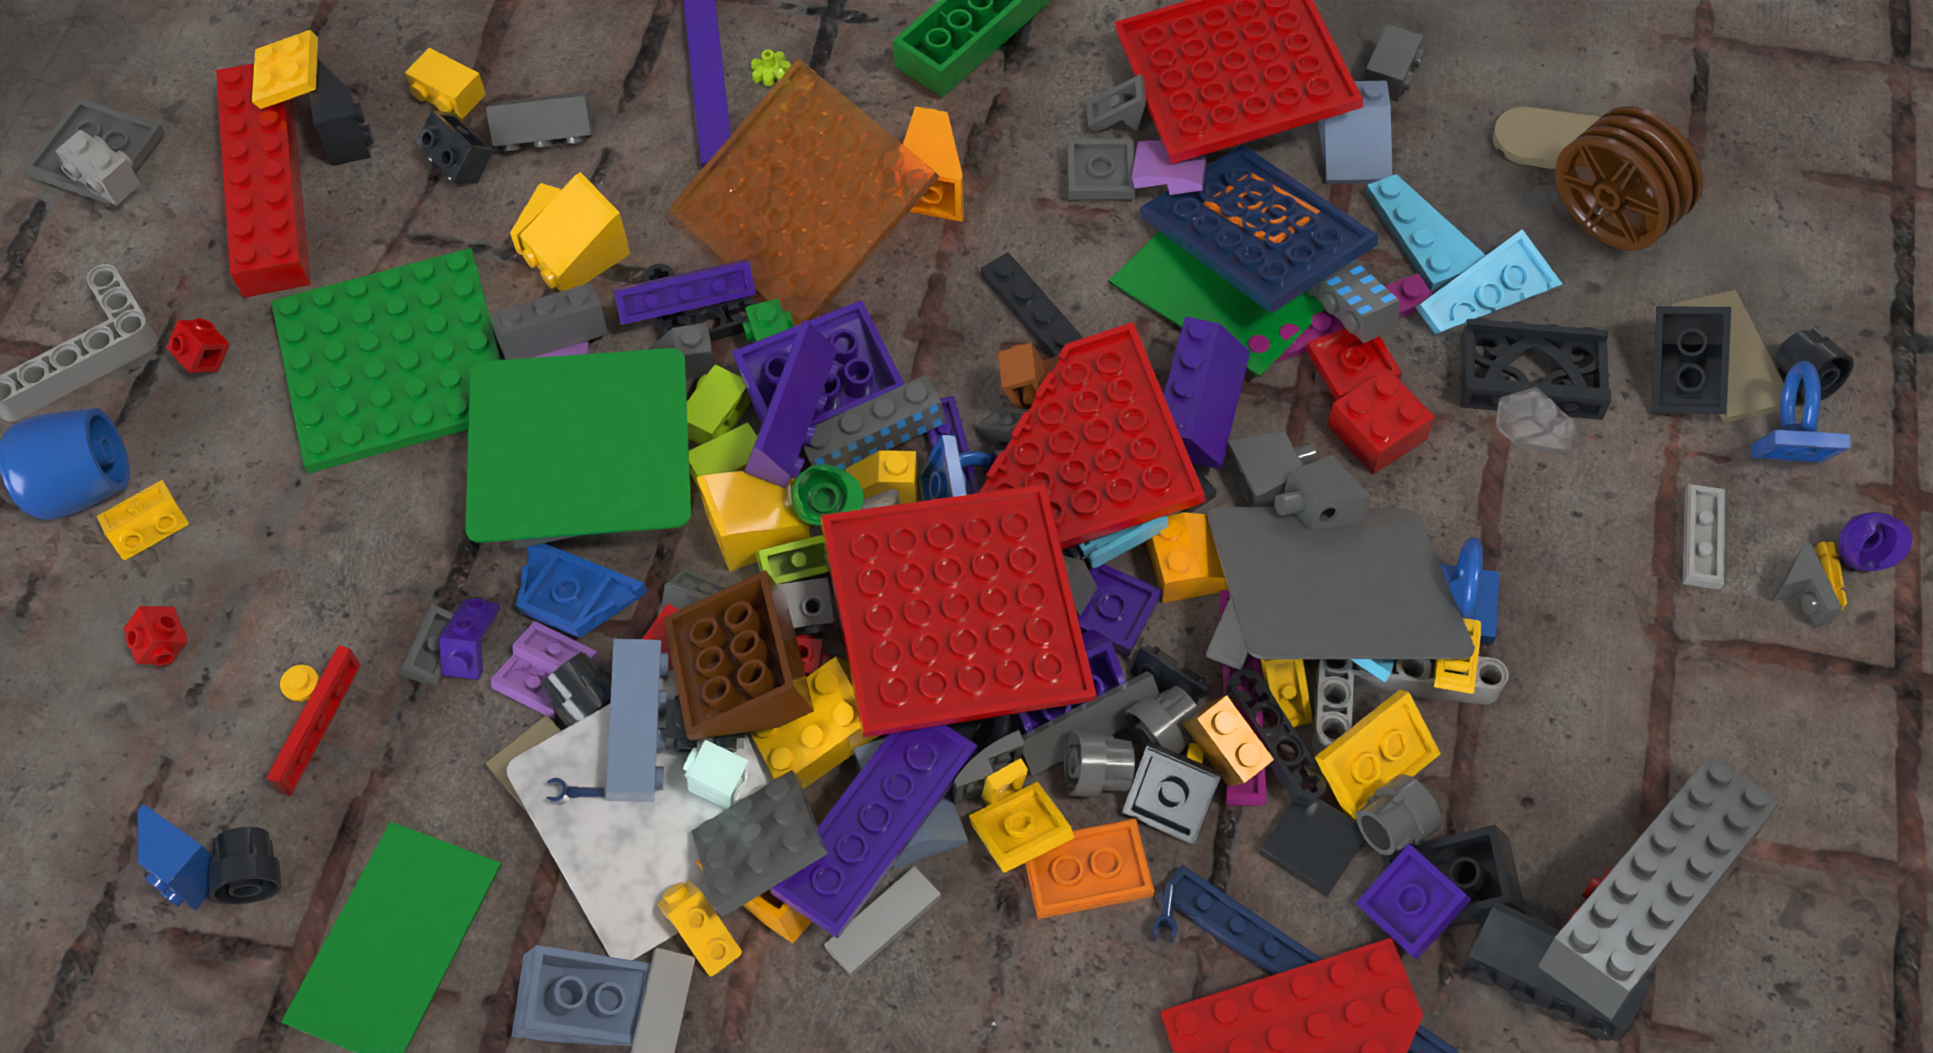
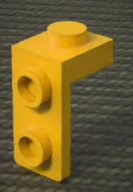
M690 880L684 884L683 882L676 883L668 888L663 894V899L656 903L663 915L675 926L709 976H714L742 954L741 949L704 894Z

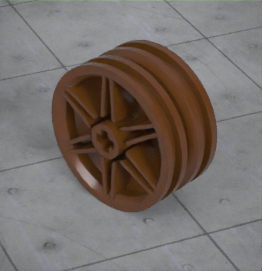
M1623 106L1606 112L1586 131L1568 144L1561 151L1556 162L1555 177L1557 188L1569 213L1585 231L1596 239L1621 250L1638 251L1653 245L1697 205L1702 195L1703 174L1696 153L1687 139L1666 119L1654 112L1639 107Z

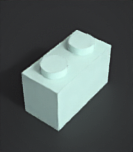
M705 740L700 750L695 747L692 749L684 765V769L687 770L685 777L687 778L688 791L725 809H729L734 805L748 777L749 760Z

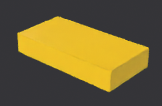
M1021 758L986 778L981 797L987 806L1022 789L1028 769Z

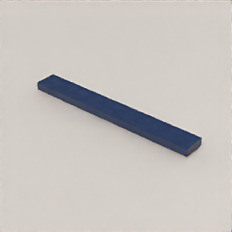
M1184 865L1180 866L1170 880L1169 884L1176 885L1173 903L1175 911L1272 976L1323 960ZM1165 889L1159 897V900L1164 902ZM1419 1024L1407 1053H1458L1459 1051Z

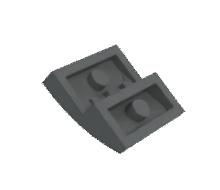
M1019 730L1004 736L986 747L961 770L954 780L952 791L954 805L982 795L988 776L1022 757L1025 743Z

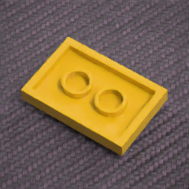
M1399 689L1314 758L1345 815L1357 822L1356 812L1367 804V800L1374 795L1378 788L1399 774L1415 776L1441 753L1410 693Z

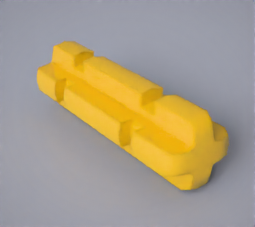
M1822 541L1817 544L1814 551L1842 606L1841 610H1843L1847 605L1845 591L1841 590V588H1844L1840 561L1835 558L1839 556L1838 547L1833 541Z

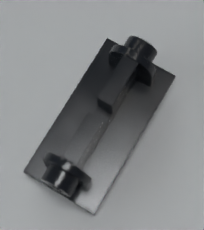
M1150 645L1146 647L1141 646L1130 671V674L1135 677L1146 671L1151 673L1160 694L1174 686L1180 687L1193 699L1196 705L1200 697L1203 699L1211 688L1206 683L1207 679L1205 677L1199 676L1186 666L1178 670L1176 668L1178 661L1161 651L1158 646L1154 648Z

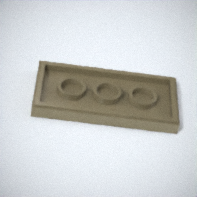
M1736 290L1676 302L1670 305L1731 307L1727 414H1720L1723 423L1780 411L1784 382Z

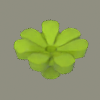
M764 50L761 54V59H753L751 62V69L754 70L752 80L755 83L763 80L765 86H772L774 79L783 84L788 80L785 72L792 71L793 67L789 61H785L786 57L783 52L778 51L774 54L772 50Z

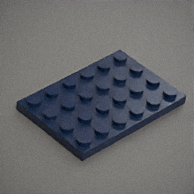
M1243 144L1206 166L1202 191L1170 195L1168 190L1140 207L1143 220L1271 314L1378 245V234ZM1252 173L1263 178L1264 180L1257 181L1256 179L1252 178ZM1246 174L1248 175L1245 179H1243V180H1241V181H1237V180H1239L1240 178H1242L1243 176H1245ZM1273 185L1315 207L1320 212L1316 214L1296 203L1294 198L1278 193L1274 190ZM1233 186L1234 189L1226 194V188ZM1222 191L1221 194H1219L1218 196L1213 197L1214 195H1216L1217 193H1219V192ZM1251 191L1259 192L1262 196L1253 195ZM1247 192L1246 196L1238 197L1240 194ZM1205 201L1213 202L1221 207V212L1225 217L1238 216L1243 219V228L1207 208L1202 203ZM1263 201V204L1260 207L1253 210H1248V206H1252L1257 204L1258 202ZM1237 202L1242 203L1244 207L1242 209L1238 207ZM1273 205H1281L1287 210L1282 211L1281 209L1273 208ZM1264 207H1269V210L1265 213L1261 212ZM1282 216L1287 217L1280 223L1270 224V219H1279ZM1303 217H1310L1312 219L1303 226L1296 224ZM1246 222L1250 223L1251 225H1253V226H1255V227H1250V226H1248V225L1246 224ZM1290 226H1292V227L1294 228L1295 232L1292 233V232H1291L1289 229H1287V228L1290 227ZM1265 232V241L1254 236L1253 233ZM1281 232L1287 235V238L1280 243H1273L1268 239L1269 236L1275 237Z

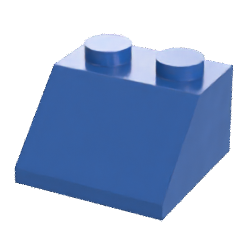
M142 804L138 809V863L150 873L145 880L160 891L159 893L175 906L179 907L184 902L196 910L210 894L209 867L211 854L196 840Z

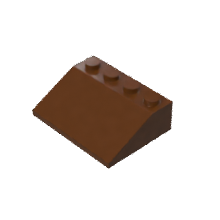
M766 570L664 617L686 736L690 740L779 728L814 712L786 595Z

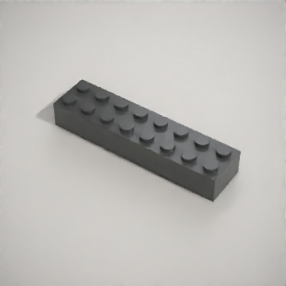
M1709 755L1555 936L1538 967L1612 1020L1761 832L1780 803V800Z

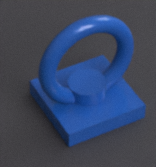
M1805 360L1799 361L1789 370L1783 385L1780 402L1782 430H1774L1752 443L1751 458L1824 463L1850 449V434L1817 432L1821 405V386L1818 372L1812 363ZM1803 377L1805 386L1804 413L1801 423H1796V397Z
M941 435L917 474L922 501L966 495V477L962 472V468L975 465L988 469L991 455L977 451L959 454L955 436Z
M1470 537L1462 546L1457 566L1440 564L1462 618L1480 621V642L1493 644L1497 631L1499 572L1483 570L1482 544L1478 538Z

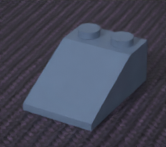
M1354 81L1363 98V108L1318 121L1326 184H1371L1392 176L1391 105L1387 81Z
M534 946L523 955L512 1037L557 1043L632 1046L651 963L546 946Z

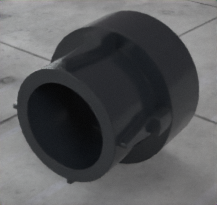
M1814 329L1811 331L1802 330L1791 335L1781 344L1775 355V363L1779 366L1777 370L1785 378L1795 363L1804 360L1812 363L1820 379L1821 401L1833 395L1844 385L1854 367V361L1850 355L1828 336L1823 337ZM1802 377L1797 394L1805 400V386Z
M580 652L561 665L541 685L552 701L550 703L555 708L556 714L567 727L595 713L611 702L612 676L608 671L605 672L601 665L598 667L583 652Z
M239 827L224 831L216 838H213V855L210 856L209 888L210 897L214 901L224 904H249L266 900L280 892L282 888L280 861L277 857H274L272 840H270L267 830L258 827Z

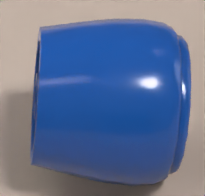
M98 408L46 413L25 418L13 423L0 440V473L4 485L12 500L23 512L40 520L47 521L67 517L84 511L125 490L129 483L130 467L123 440L112 420Z

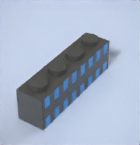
M1356 260L1306 291L1309 295H1313L1322 302L1325 310L1337 317L1343 323L1345 329L1349 333L1356 335L1363 343L1399 327V299Z
M926 374L815 425L816 429L809 447L802 445V449L810 466L826 464L845 470L878 451L889 450L947 422L941 400Z

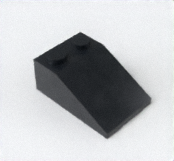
M317 58L316 90L309 92L314 126L332 166L371 158L369 144H374V138L370 125L363 124L366 120L361 103H354L348 88Z
M1656 306L1652 413L1727 414L1731 307Z
M1496 825L1413 845L1418 852L1471 898L1470 902L1447 927L1481 924L1495 901L1526 914L1509 837ZM1403 849L1397 850L1391 855L1381 854L1384 871Z

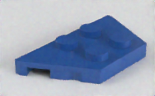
M542 543L526 547L529 555L527 566L522 567V587L518 591L516 607L523 615L581 638L644 596L648 590L641 581Z

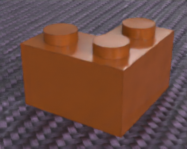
M1032 342L1014 345L1010 349L998 352L1002 389L1015 408L1030 409L1036 399L1035 393L1047 373H1051L1059 361L1058 355L1042 360Z

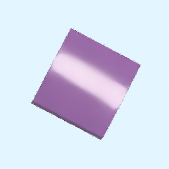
M1161 140L1139 141L1131 177L1134 189L1167 184L1170 195L1202 191L1207 154L1171 164Z
M534 621L513 644V655L491 678V688L555 720L558 715L550 703L552 701L541 686L542 682L561 665L580 652L586 653L594 662L597 657V651Z

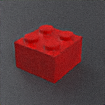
M1387 368L1335 401L1332 405L1327 426L1374 475L1426 441L1435 416Z

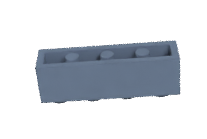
M614 639L606 783L607 801L655 802V790H663L664 766H656L657 751L665 752L666 728H658V714H666L667 690H660V676H668L669 653H661V640Z

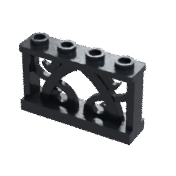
M1486 318L1467 319L1461 335L1462 392L1460 395V408L1603 420L1611 403V389H1609L1608 331L1592 327L1575 328L1556 324L1539 325L1521 321H1492ZM1475 345L1485 346V353L1495 360L1492 361L1482 357L1477 352ZM1487 346H1493V347H1497V348H1496V349H1491V348H1488ZM1534 351L1552 363L1558 371L1548 374L1542 383L1529 382L1523 372L1510 366V364L1524 354ZM1572 353H1574V354H1583V355H1582V356H1575V355H1573ZM1584 354L1592 356L1593 362L1590 365L1582 368L1575 366L1582 361ZM1475 364L1488 369L1485 378L1475 377ZM1594 373V388L1587 387L1583 377ZM1510 376L1515 378L1517 381L1509 380ZM1560 380L1559 384L1561 385L1552 384V382Z

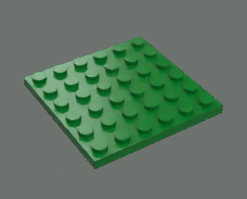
M472 248L271 300L303 464L308 474L468 430L470 371L479 362L501 360L494 330L488 317L490 314Z

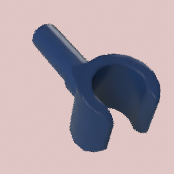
M552 778L547 781L549 786H563V791L558 797H546L556 805H563L570 798L604 797V787L569 786L560 778Z
M1166 883L1161 916L1155 920L1152 929V937L1155 941L1158 928L1161 926H1166L1171 930L1170 943L1175 940L1177 933V923L1173 919L1175 884Z

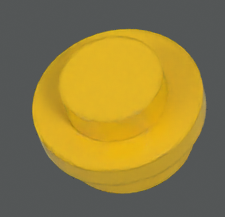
M308 665L293 666L283 674L280 680L281 691L292 701H307L319 682V676Z

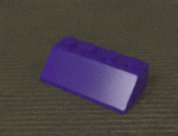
M1185 316L1164 397L1192 464L1221 470L1250 351L1220 323Z
M803 320L744 470L746 474L783 488L786 487L790 477L797 479L804 458L798 456L802 445L809 447L816 429L815 426L810 425L814 414L821 415L828 397L822 394L825 383L832 385L839 367L838 364L833 363L837 349L810 322Z

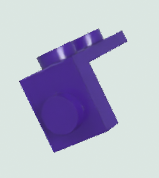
M481 598L463 600L439 637L442 675L479 680L483 673L481 640L500 611L499 603L488 602Z

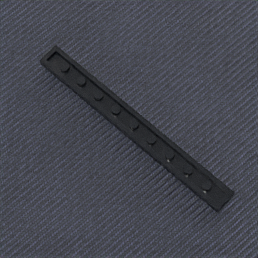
M1009 252L981 267L982 278L1051 358L1060 354L1065 344L1083 338ZM1194 464L1192 465L1204 491L1206 502L1184 509V513H1192L1216 497L1217 490Z

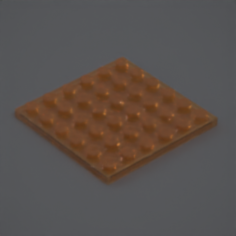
M798 58L671 204L668 210L725 262L732 263L747 259L750 262L754 287L768 300L779 298L783 311L789 310L793 323L800 325L803 320L810 321L820 315L940 176Z

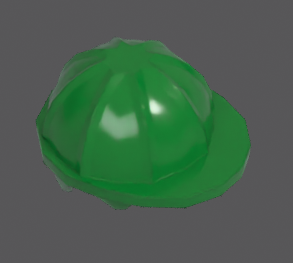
M821 464L811 466L798 475L791 488L792 506L800 519L810 525L821 526V515L861 510L864 504V492L859 481L848 472L838 467Z

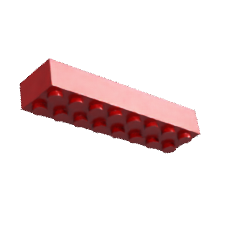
M254 63L216 70L230 275L243 298L311 285L294 98L260 109L252 102Z

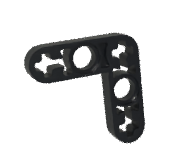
M654 264L645 271L644 281L669 277L675 274L672 268L666 264ZM743 297L690 312L686 310L656 318L662 336L673 328L672 324L677 322L679 327L704 323L710 318L718 319L721 321L720 325L714 329H709L711 342L743 333L742 322L748 321V319L743 317L740 312L745 311V307L755 305L757 302L751 297ZM728 314L731 320L729 323L726 320V315Z

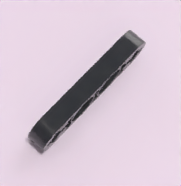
M1251 669L1238 670L1233 674L1226 687L1228 698L1274 759L1269 764L1291 799L1304 806L1316 803L1326 789V779L1262 677ZM1240 683L1243 686L1250 685L1253 688L1250 694L1247 690L1240 691L1238 689ZM1253 701L1255 705L1250 709L1249 705ZM1260 712L1270 714L1274 718L1275 727L1270 729L1261 727L1257 723L1256 714ZM1281 744L1290 746L1296 754L1295 760L1284 761L1276 752V747ZM1300 764L1303 766L1300 772L1296 770L1293 774L1290 773ZM1302 780L1305 783L1312 782L1314 788L1311 791L1308 788L1302 790L1299 784Z

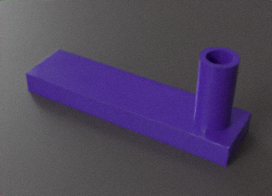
M747 259L637 284H625L613 289L619 320L622 325L756 295L750 262Z

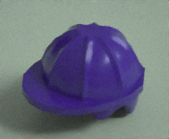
M1880 512L1862 513L1852 516L1839 531L1838 552L1843 562L1854 570L1878 571L1893 567L1903 560L1911 549L1913 539L1910 529L1899 519Z

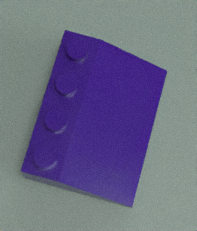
M862 300L807 321L837 349L833 363L839 365L832 385L825 383L822 394L828 396L820 416L814 414L810 425L820 424L904 385ZM800 325L732 351L761 426Z

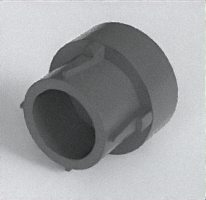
M1174 686L1154 698L1152 696L1144 697L1124 712V718L1131 735L1144 752L1146 746L1151 741L1180 754L1193 741L1182 723L1198 712L1199 708L1183 689Z
M1072 730L1067 741L1064 758V781L1067 793L1070 796L1098 797L1101 791L1126 792L1130 789L1135 768L1132 742L1114 739L1112 735H1103L1101 731Z
M1405 774L1396 775L1378 788L1374 795L1367 800V804L1356 812L1358 827L1363 837L1375 851L1383 855H1391L1395 851L1405 848L1408 844L1412 846L1419 845L1438 831L1442 823L1439 807L1430 792L1419 781Z

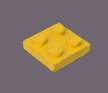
M311 30L255 49L252 102L257 107L262 109L316 90L318 37Z
M1038 781L969 815L972 827L1003 873L1074 838L1071 826Z

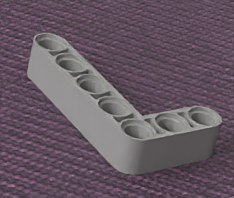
M101 264L91 269L87 275L88 285L109 320L0 375V417L3 420H19L154 349L158 341L157 334L114 266Z
M1478 656L1474 693L1470 694L1434 687L1436 659H1394V665L1386 683L1350 659H1318L1314 680L1312 746L1319 754L1337 740L1325 736L1324 731H1334L1340 737L1352 728L1353 691L1393 695L1401 689L1408 691L1411 697L1485 705L1497 701L1508 681V669L1498 659ZM1327 662H1336L1340 664L1342 668H1331L1327 664ZM1403 670H1412L1417 673L1418 677L1408 676ZM1445 670V672L1466 675V673ZM1481 678H1489L1495 685H1488ZM1325 697H1337L1341 701V703H1330L1326 700Z

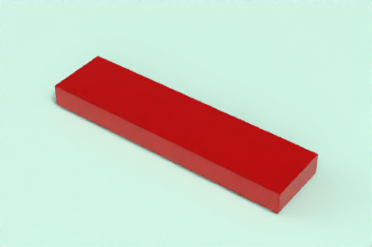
M338 645L266 777L280 794L289 797L293 794L361 667L350 648Z

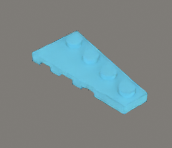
M1397 174L1367 185L1365 194L1424 280L1430 292L1444 287L1486 256Z
M1522 229L1415 308L1434 334L1437 335L1465 324L1467 319H1477L1557 288L1562 285V282Z

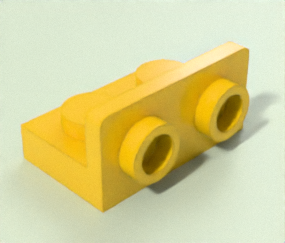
M163 480L96 516L104 534L123 560L131 558L189 524Z

